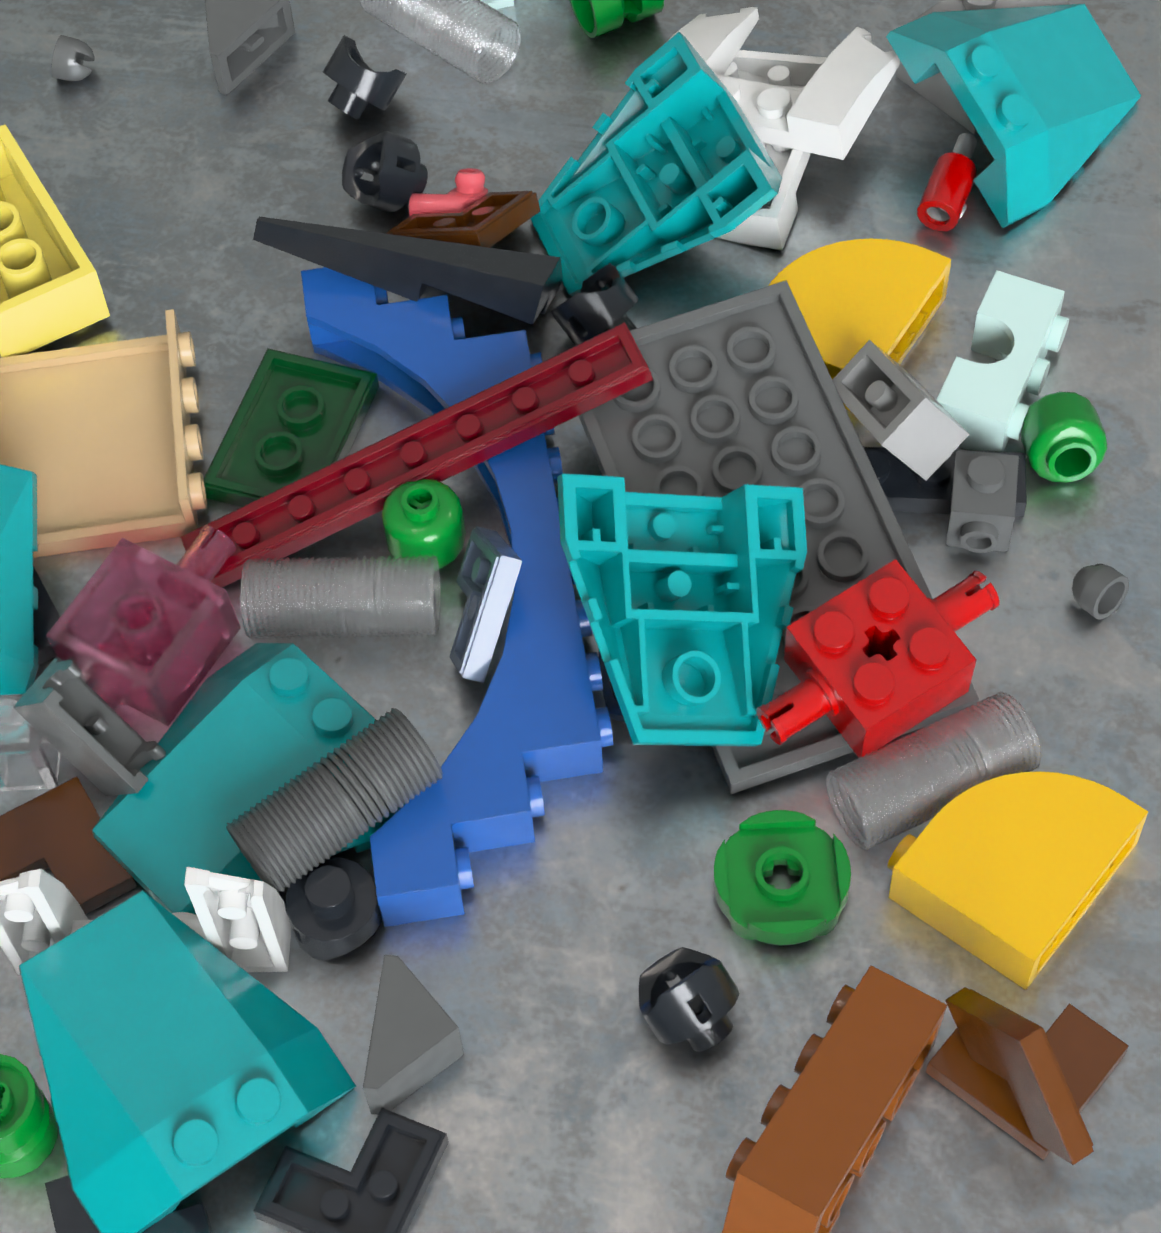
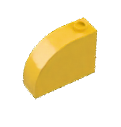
M874 238L853 239L825 245L802 255L779 272L768 286L787 280L833 380L869 340L899 365L902 363L946 298L951 259L929 249L902 241Z
M1036 771L1008 774L986 780L967 789L947 803L917 838L908 834L901 840L892 853L887 865L893 871L888 898L1027 990L1136 846L1148 811L1104 785L1074 775Z

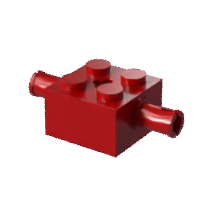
M896 559L786 627L784 660L801 682L769 703L762 704L756 709L763 728L767 732L773 727L775 731L770 734V737L776 744L781 745L789 737L826 714L858 758L863 760L969 692L977 659L955 632L989 610L993 611L1000 605V600L994 586L990 582L981 589L980 584L985 582L987 577L980 571H974L966 579L934 599H930L925 596Z

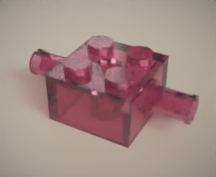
M208 525L203 526L197 538L177 564L122 538L46 636L57 657L62 661L72 660L80 667L82 674L79 677L113 710L118 705H128L169 726L241 629L226 589L211 582L227 559L236 551L233 541L220 530H217L212 538L211 535L214 532V528Z

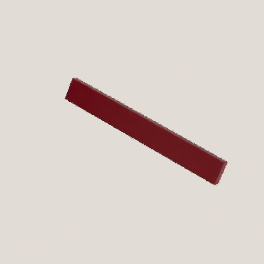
M624 322L181 536L180 538L198 586L208 595L382 511L385 500L390 493L406 482H415L422 479L442 482L652 381L653 377L626 323Z

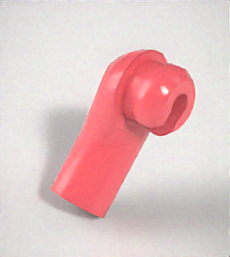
M475 168L459 170L455 177L456 188L446 194L412 193L409 199V217L413 214L462 212L488 194V189L484 187V173Z

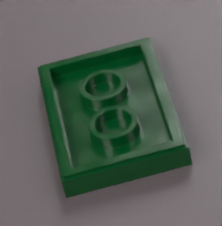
M267 348L203 478L207 499L243 507L347 457L379 388L377 374Z

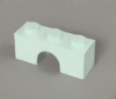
M996 270L977 311L971 351L992 357L998 362L983 364L956 357L937 397V401L970 434L958 447L969 451L1004 452L1009 438L1020 440L1023 422L1030 406L1025 404L1029 393L1036 396L1040 395L1050 367V361L1044 360L1048 350L1059 351L1067 331L1069 318L1060 315L1065 291Z

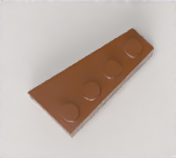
M870 965L856 989L846 984L842 987L829 1011L826 1022L832 1026L825 1037L822 1038L815 1033L811 1035L795 1065L794 1072L799 1074L796 1082L791 1089L782 1084L777 1087L761 1118L760 1123L766 1126L765 1130L757 1142L746 1137L739 1145L728 1166L726 1178L733 1181L734 1186L722 1233L831 1232L840 1216L839 1210L851 1188L854 1175L861 1178L882 1137L886 1121L881 1118L884 1117L890 1121L894 1119L933 1049L947 1004Z

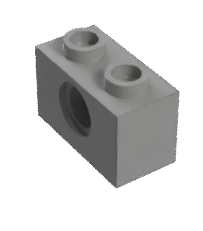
M871 340L859 350L833 379L842 402L876 440L925 480L970 435L909 372Z

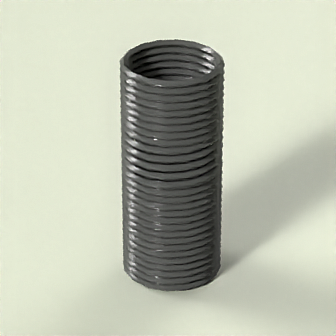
M391 708V712H386L385 716H380L379 720L375 719L374 724L369 723L368 728L364 727L363 732L358 731L357 736L352 735V739H347L346 743H341L340 748H334L333 753L328 752L326 758L321 757L320 763L314 762L312 767H307V771H302L301 775H296L295 779H290V783H284V787H279L278 791H273L272 795H267V799H262L261 803H256L255 807H250V811H244V815H239L238 819H233L232 823H227L226 828L260 879L274 887L278 893L279 891L284 892L285 887L290 888L291 883H296V879L301 880L302 875L307 876L308 871H313V867H318L319 863H324L325 859H330V855H335L336 851H341L342 847H347V843H352L353 839H358L359 835H364V832H368L369 826L375 827L376 822L381 823L382 816L388 818L389 812H397L398 807L402 808L404 803H409V799L414 800L415 795L419 796L421 791L425 792L426 787L430 788L432 784L437 783V780H442L443 772L434 754L412 723L401 711Z

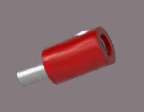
M963 133L959 135L953 152L941 155L933 168L917 208L919 220L932 230L949 231L953 229L967 208L965 203L974 183L973 180L977 175V168L971 160L977 140L971 134Z

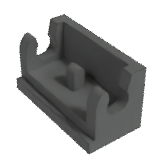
M60 658L54 659L13 708L104 795L113 796L138 793L149 780L140 771L141 768L151 760L157 761L162 759L166 755V751L156 741L146 742L79 677L82 674V669L72 660L62 661Z

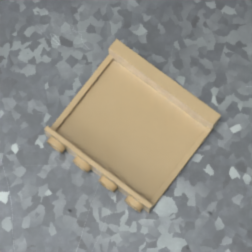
M174 309L165 310L166 335L0 358V464L32 471L37 475L38 551L33 552V558L176 538L198 528L197 510L207 508V497L202 473H194L193 461L203 460V447L198 424L190 425V414L198 413L200 407L194 377L187 378L186 372L187 367L196 366V357L191 332H180Z

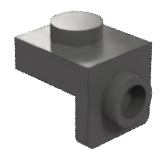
M956 450L946 538L948 546L965 548L976 553L989 551L1005 552L1009 550L1015 520L1018 455Z

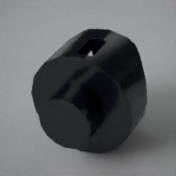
M346 35L342 37L323 70L325 75L337 82L328 102L358 120L369 103L386 111L407 73L398 69L389 72H375L364 62L356 47L355 40Z
M389 131L378 133L348 149L342 169V186L349 196L364 205L385 212H395L402 208L410 199L412 193H423L428 180L427 168L420 163V152L417 144L411 139ZM364 172L373 175V181L361 179Z
M609 263L583 281L580 293L575 294L560 304L551 313L571 341L577 346L624 322L630 331L637 329L626 312L638 302L639 297L617 268Z
M341 857L325 859L324 863H319L318 867H313V871H308L307 876L302 875L301 880L296 879L295 884L291 883L286 893V912L300 948L312 958L321 961L345 955L361 946L375 934L382 923L375 883L370 873L355 861Z
M681 947L657 960L640 975L639 1007L644 1019L660 1042L673 1044L687 1040L691 1048L699 1052L719 1044L732 1031L733 1024L727 1013L736 1004L740 993L720 960L696 950ZM678 976L681 981L670 988L667 982L674 980Z

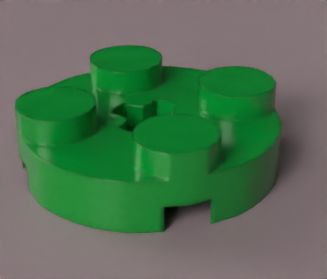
M772 810L750 816L739 824V831L730 836L726 844L724 839L717 850L714 861V892L721 911L730 920L731 929L736 935L746 940H758L768 944L792 945L809 941L817 936L827 935L834 930L838 923V917L847 903L851 881V865L847 851L834 833L832 839L826 831L815 826V819L803 813L789 810ZM787 865L789 875L800 876L801 880L791 884L789 889H777L774 885L768 884L764 878L773 875L774 866Z

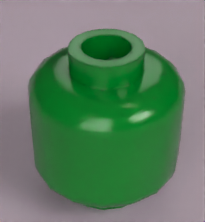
M1059 391L1045 395L1029 406L1021 430V442L1030 466L1040 477L1051 482L1067 483L1077 481L1092 473L1104 460L1107 451L1106 433L1096 409L1086 397L1075 392Z
M431 479L406 482L395 488L386 498L381 517L388 550L399 564L411 570L427 572L443 568L456 559L463 549L466 531L460 499L448 485Z

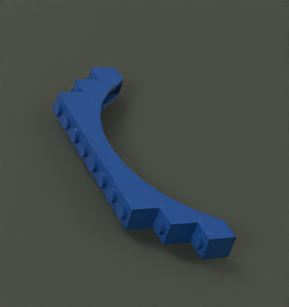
M326 267L301 271L306 317L314 353L330 358L347 367L376 373L378 381L384 383L428 416H432L543 362L541 352L530 354L525 330L466 338L462 317L452 319L450 317L447 295L422 298L418 302L408 300L389 303L386 290ZM554 428L474 466L499 510L509 546L522 559V564L514 587V596L502 657L477 716L441 766L443 772L442 780H437V783L432 784L430 788L426 787L425 792L421 791L419 796L415 795L414 800L410 799L408 804L403 805L381 828L370 836L376 894L384 927L464 915L461 889L474 888L469 853L535 842L532 817L545 815L540 782L603 773L602 747L613 746L608 707L595 708L592 693L593 691L603 690L597 652L585 653L582 637L593 636V632L581 599L575 600L573 585L576 584L560 543L558 497H556L554 484H558L557 477L563 473L559 447L547 448L545 436L555 435Z

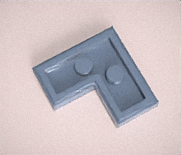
M479 526L472 529L456 580L458 586L467 596V602L449 657L462 678L484 683L521 568L522 559L497 531Z

